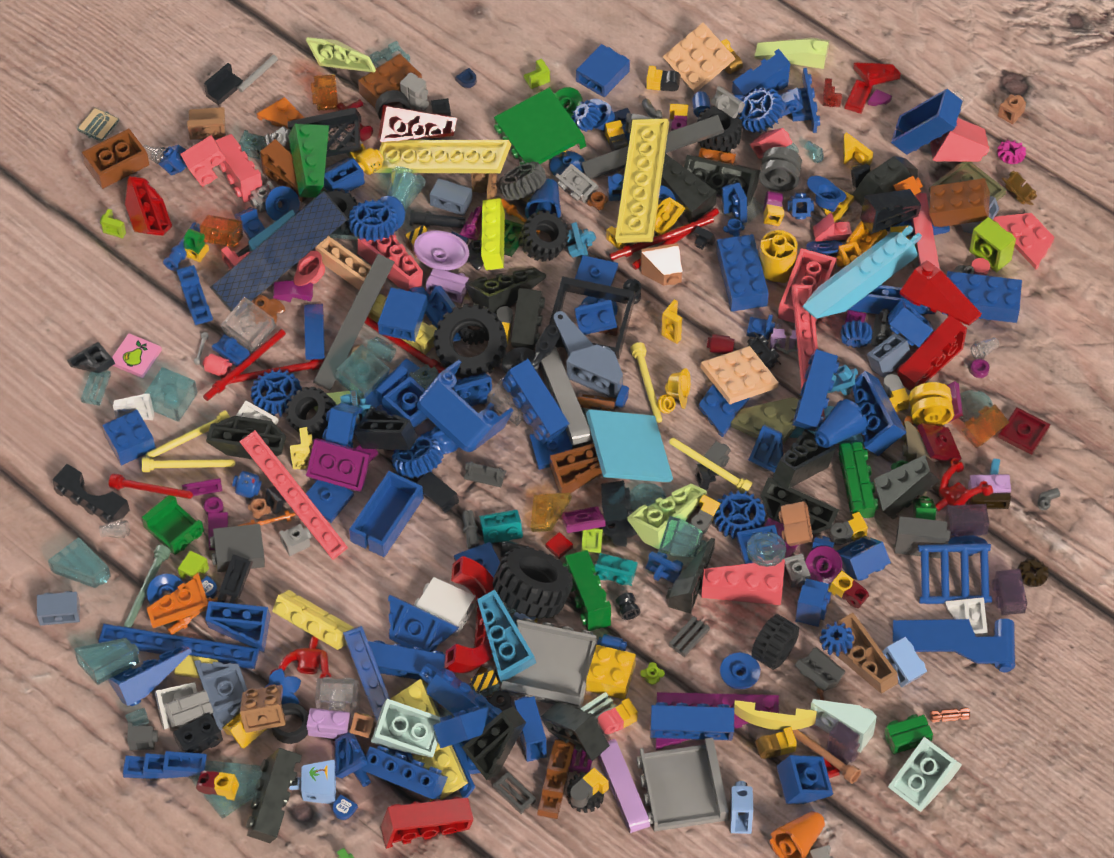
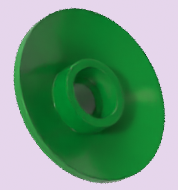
M571 87L562 88L554 93L570 117L574 115L573 111L576 110V106H579L581 101L583 102L579 91Z

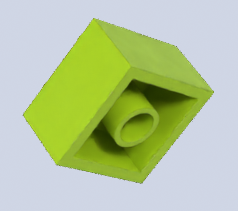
M988 217L973 229L969 251L977 258L988 260L990 268L997 273L1012 260L1016 238L1012 233L1003 229L999 223Z

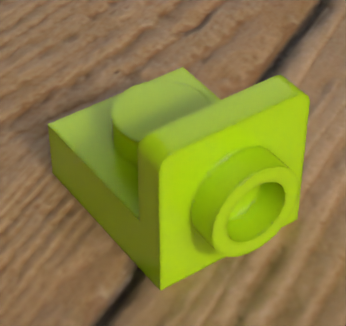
M108 209L100 219L103 233L123 239L126 234L124 222L114 219L112 210Z
M603 529L583 530L581 551L588 550L589 553H601Z

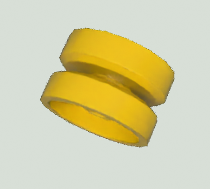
M929 382L916 386L910 391L911 416L913 423L919 426L921 423L942 426L953 419L952 395L947 385Z

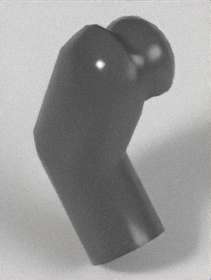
M644 99L642 106L649 117L662 119L661 110L655 111L651 101Z
M1054 488L1042 492L1037 502L1038 507L1041 510L1050 508L1051 500L1060 497L1059 489Z

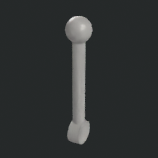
M207 332L201 333L202 341L197 358L194 359L196 365L201 363L200 358L205 340L209 338Z

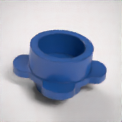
M733 218L728 220L727 226H724L723 231L737 237L740 236V232L745 227L740 220Z

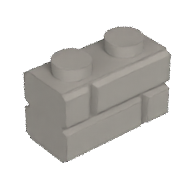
M409 73L400 82L401 92L408 98L412 110L425 111L429 105L426 81L418 78L413 73Z
M206 690L164 704L171 727L178 726V729L189 724V721L198 719L208 713H213Z

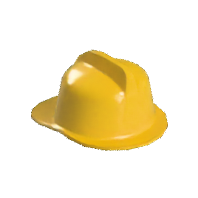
M684 368L681 372L671 374L665 386L666 393L673 398L679 399L683 409L686 408L691 386L688 369Z

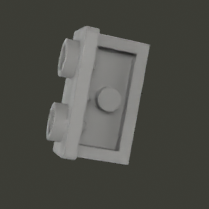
M570 164L561 175L558 173L555 175L558 186L563 190H569L571 197L576 201L581 200L585 203L592 193L599 188L595 182L573 164Z

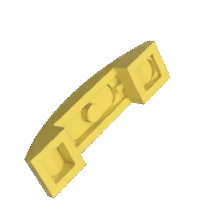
M735 700L734 714L744 721L759 727L773 730H783L791 727L792 730L812 726L816 722L817 711L796 708L795 715L755 710V703Z

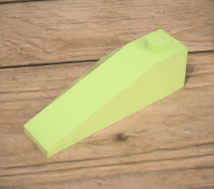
M309 37L306 39L319 66L373 73L376 71L370 57L338 40Z
M803 38L757 43L755 58L769 60L776 55L774 52L779 49L790 64L824 69L830 40Z
M689 484L672 492V496L665 499L660 497L650 506L643 505L639 507L627 519L644 543L660 550L675 536L698 506L703 494H707V491L696 485Z

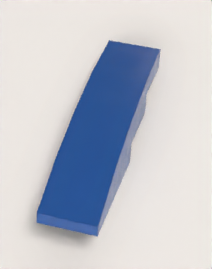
M323 304L304 305L306 360L325 359Z
M165 751V755L146 753L145 757L126 756L123 777L155 779L197 776L202 771H205L207 754Z

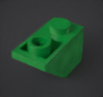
M919 496L918 499H914L913 518L936 520V506L933 499H930L928 496Z

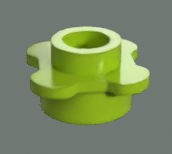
M651 662L646 669L641 670L640 675L645 678L647 683L654 685L659 682L660 678L664 677L665 672L660 670L656 663Z

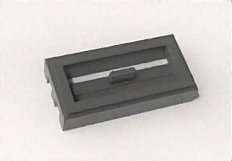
M693 616L669 642V647L685 657L705 636L710 627L708 625L705 626L701 620L698 621L697 617ZM693 627V629L682 639V637ZM700 628L701 631L697 634V636L686 646L684 650H682L681 648L692 638V636Z
M509 772L505 773L493 784V788L520 814L524 813L525 809H528L531 804L536 802V798ZM507 779L510 783H512L528 800L525 801L505 780ZM500 784H501L509 793H511L522 805H520L512 796H510V795L500 786Z

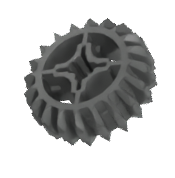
M526 162L520 166H515L514 169L509 170L508 173H505L498 182L499 190L506 200L524 198L544 185L546 181L545 170L538 162Z

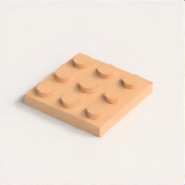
M701 23L663 56L674 71L681 74L682 80L694 93L699 91L735 60L732 53L704 23Z
M750 346L701 362L700 368L729 404L776 389L779 385L777 379Z

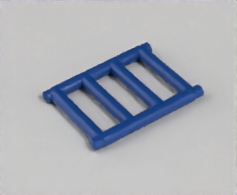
M991 544L918 545V552H921L922 597H919V604H946L945 601L984 598V603H992V596H989L988 551L991 550ZM929 552H940L942 596H930ZM948 552H960L961 596H950ZM968 552H980L981 595H969Z

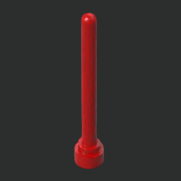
M113 473L109 478V487L111 489L120 490L127 487L187 499L193 497L191 491L126 480L120 474Z

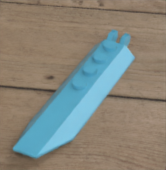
M911 226L905 228L902 233H889L821 284L802 307L816 319L846 312L918 257L914 245L921 239L922 235L917 233L911 240L906 238L913 231Z

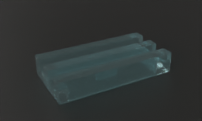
M110 371L101 373L90 372L81 397L82 403L100 406L111 377ZM101 377H104L96 400H93L97 392Z

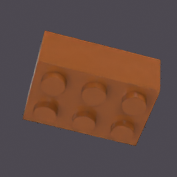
M399 53L376 68L374 73L370 72L358 80L359 94L376 109V101L380 95L391 90L401 92L400 82L409 73L415 74L418 78H422V74ZM391 102L388 106H395L400 102Z
M130 129L82 152L86 168L102 189L150 165L147 151Z
M985 178L931 186L929 214L933 225L945 227L984 221L988 218L990 192Z

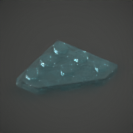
M206 761L205 771L235 774L239 782L234 801L226 799L225 796L201 793L222 819L257 795L258 790L255 787L262 774L260 765ZM200 775L189 776L188 778L196 786Z

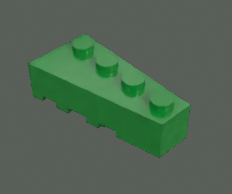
M588 550L566 555L563 566L568 568L572 576L573 587L571 592L574 591L576 596L574 597L576 608L581 610L580 620L582 625H586L588 631L611 626V604L606 600V592L601 588L599 576H594L596 574L595 566Z

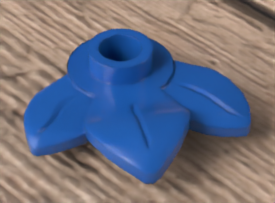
M282 669L272 672L269 676V684L265 688L269 685H282L281 704H299V700L294 693L299 689L301 680L295 676L285 677Z

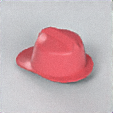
M310 251L299 261L293 280L295 285L303 286L309 282L317 283L325 273V265L322 262L320 252Z

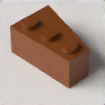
M594 444L550 455V469L561 499L602 474Z

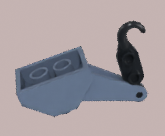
M556 312L554 314V323L545 328L536 344L535 357L530 361L533 367L537 366L542 359L552 353L558 340L561 338L569 357L566 361L569 380L608 397L617 398L623 385V373L615 352L607 346L593 345L565 312ZM520 352V355H519V361H520V363H522L523 361H525V360L523 359V355H524L523 352Z

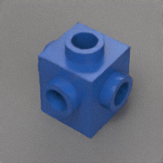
M179 144L173 147L169 146L163 152L164 156L159 165L171 176L180 173L187 167L181 156V153L186 151V149Z
M795 193V196H791V201H787V210L791 212L792 217H795V219H806V217H811V211H814V201L806 193ZM798 202H803L801 208L796 206Z

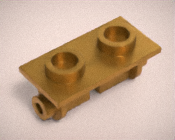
M1012 171L1008 179L1002 178L1006 183L1005 187L1017 195L1016 199L1020 203L1033 205L1031 200L1037 197L1036 191L1029 183L1022 187L1026 180L1019 172Z

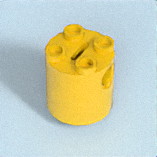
M771 231L764 235L761 240L760 262L764 277L773 282L786 283L796 263L798 243L795 237L786 231Z

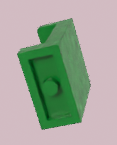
M168 495L142 516L144 528L164 546L168 547L174 555L185 550L189 543L194 539H198L204 532L202 521H196L177 504L175 496Z

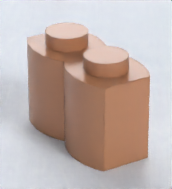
M803 501L781 506L779 519L781 523H784V530L782 531L783 541L787 542L789 546L813 542L807 503Z

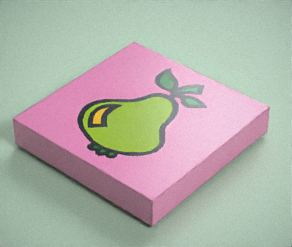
M128 334L112 357L115 362L113 366L144 378L162 351V348L149 341Z

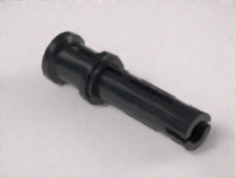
M411 210L410 226L415 224L424 225L426 228L431 225L463 229L466 217L435 215L429 211L422 213Z

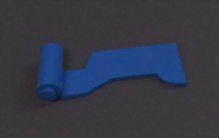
M969 619L893 620V643L906 637L914 646L915 652H955L977 664L995 663V668L1004 673L1010 672L1015 668V624L1010 619H999L994 622V637H976Z

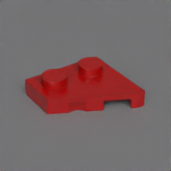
M856 62L853 66V69L868 86L898 80L901 77V73L893 64Z

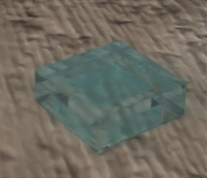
M145 708L125 715L127 724L133 723V726H139L149 723Z

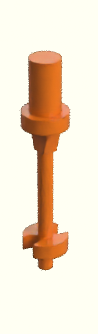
M501 199L507 214L517 216L524 223L527 221L519 214L514 204L511 205L505 199Z
M287 510L284 511L285 515L259 522H255L252 519L248 523L237 526L260 524L261 526L282 519H286L289 522L291 521L290 517L296 516L295 512L289 513Z
M209 597L207 600L208 602H217L218 598L216 597L212 599L211 597ZM200 613L177 620L178 622L168 628L167 631L169 634L174 635L182 628L186 629L189 622Z

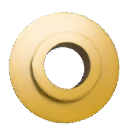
M668 394L661 395L657 402L658 409L662 413H670L676 406L675 399Z

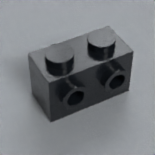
M624 480L602 483V509L605 522L627 519L628 511L631 510L629 487H625Z
M210 713L173 732L176 743L181 751L185 753L201 754L204 750L216 747L223 741L221 730Z

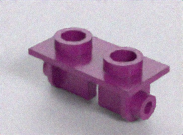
M482 206L476 207L474 212L470 213L460 233L461 236L478 240L482 232Z

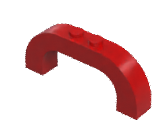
M462 556L452 564L451 581L465 586L476 596L477 615L474 648L455 644L446 651L445 668L455 673L472 672L493 657L477 600L494 590L493 577L481 564Z

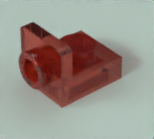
M825 78L823 106L840 107L842 94L835 93L832 79Z

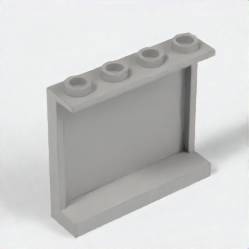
M523 618V620L517 619V628L533 653L536 664L503 681L501 691H506L509 695L516 697L535 696L536 701L555 704L558 701L569 704L576 709L582 708L586 691V679L597 643L596 635L586 630L577 632L567 626L557 628L547 622L538 624L528 618Z
M713 738L705 739L704 745L644 753L643 748H640V756H637L638 769L642 768L643 775H640L641 786L646 787L647 793H644L645 806L649 805L650 812H647L650 824H653L654 832L728 821L729 811Z

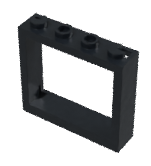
M562 276L549 325L554 323V314L562 311L567 292L627 304L616 347L607 346L615 352L616 358L620 359L635 303V291ZM561 338L558 340L556 348L564 347Z

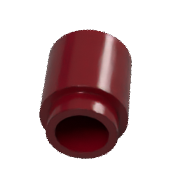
M712 334V337H708L707 348L710 349V353L727 354L733 352L735 339L730 338V336Z

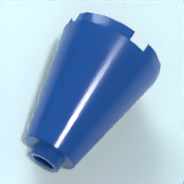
M546 179L544 185L534 192L525 207L527 219L533 213L537 214L538 211H543V213L550 211V214L554 212L557 214L556 217H561L559 188L555 180Z
M848 399L837 402L816 431V443L821 447L828 448L862 433L867 427V420L865 415L862 416L859 412L861 408Z

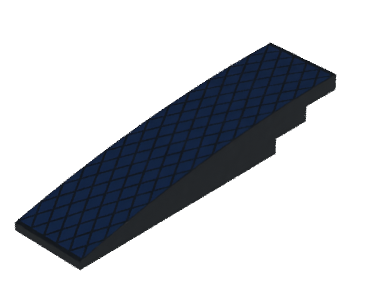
M322 191L210 286L211 290L233 315H236L347 221L348 218L329 195Z

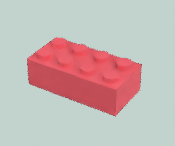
M801 248L779 305L778 319L795 323L792 286L812 285L813 294L821 284L834 275L837 258Z

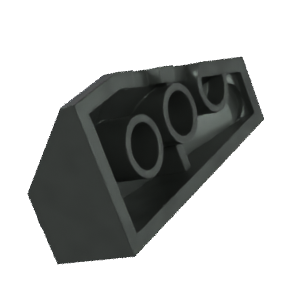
M692 155L686 156L684 168L717 191L716 193L721 196L723 187L739 182L747 197V206L750 205L757 189L760 170Z
M536 268L514 271L513 275L510 276L497 274L496 278L488 280L486 277H481L465 283V287L474 304H479L481 308L485 306L489 308L490 312L497 314V310L500 307H509L517 301L519 288L531 290L546 278V274Z
M711 538L679 575L673 587H669L666 599H669V608L692 613L703 582L704 569L708 568L715 548L714 538Z

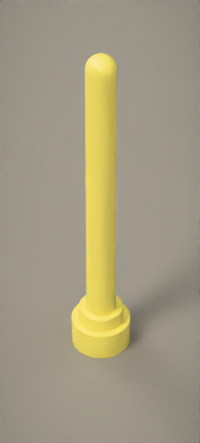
M635 343L630 347L632 356L638 360L653 416H655L657 423H660L662 416L658 409L657 399L644 358L647 352L644 343Z
M226 410L218 413L219 416L215 420L147 452L146 457L152 459L208 432L211 424L230 418Z
M675 438L669 440L670 445L734 484L741 494H744L745 491L748 492L753 482L748 479L737 478Z
M142 457V472H151L155 468L235 466L233 459L154 461L150 457Z

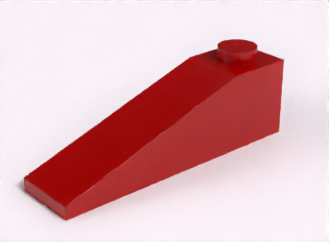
M928 260L913 271L899 293L914 305L920 306L922 304L931 308L930 311L935 313L940 311L947 314V316L951 315L966 325L972 324L982 314L943 271Z

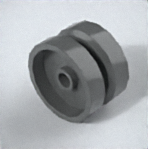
M773 147L764 152L759 174L760 182L765 187L774 191L784 192L794 189L799 181L802 165L801 156L796 151L785 147Z

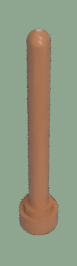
M798 729L792 730L796 739L842 771L844 779L853 784L860 777L861 770L854 765H846Z

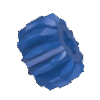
M589 100L581 101L580 105L576 106V110L573 111L574 115L571 118L579 129L587 132L588 130L592 131L593 127L597 126L598 121H601L600 116L602 112L596 103Z
M860 320L846 322V324L842 325L841 329L842 343L846 346H852V348L866 347L871 343L872 339L871 325Z
M835 621L834 626L827 624V629L821 630L822 636L819 637L823 651L828 650L829 655L835 652L838 657L840 652L846 654L847 649H852L854 635H852L851 628H846L845 623L838 626V623Z

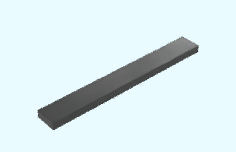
M716 115L668 132L665 153L724 133L719 116ZM629 146L581 162L586 176L594 179L625 168Z
M380 254L375 258L313 383L329 391L331 390L395 263L394 261Z

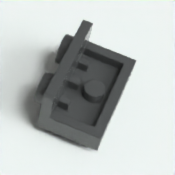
M817 647L812 649L809 656L799 659L795 664L802 675L809 677L819 689L824 691L835 688L845 674L844 669Z

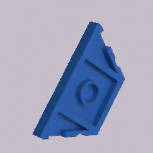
M712 384L699 403L698 409L708 418L709 423L716 427L718 434L724 437L731 426V421L740 409H743L750 397L729 404L715 385Z
M393 595L388 597V601H390L389 622L391 625L389 639L407 648L419 647L425 651L432 652L459 628V626Z

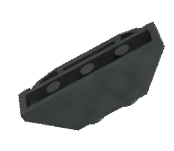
M893 156L869 172L852 196L863 207L865 195L896 191L893 185L913 175L917 178L918 169L906 158Z
M232 416L218 423L211 424L206 442L227 456L252 459L240 444V441L254 430L275 456L282 454L286 435L281 432L273 421Z
M769 477L760 495L769 517L781 523L779 519L781 506L803 501L807 503L813 535L831 528L839 512V509L794 487L789 489L783 488Z

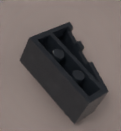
M910 189L865 195L860 219L868 231L873 234L918 217L921 204Z
M372 406L354 430L362 449L410 450L418 438L409 419L395 414L393 416L388 415L386 411H377Z

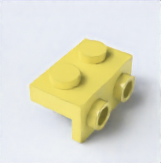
M307 427L299 428L301 444L290 446L293 469L303 470L308 468L313 439L312 434L308 435Z

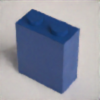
M601 44L576 69V82L605 98L630 72V60L624 55L613 51L610 47Z
M390 288L378 321L379 334L415 342L428 307L427 295L419 292L405 291L401 288Z
M535 696L521 697L514 702L515 709L526 722L520 733L526 761L530 762L547 758L546 736Z

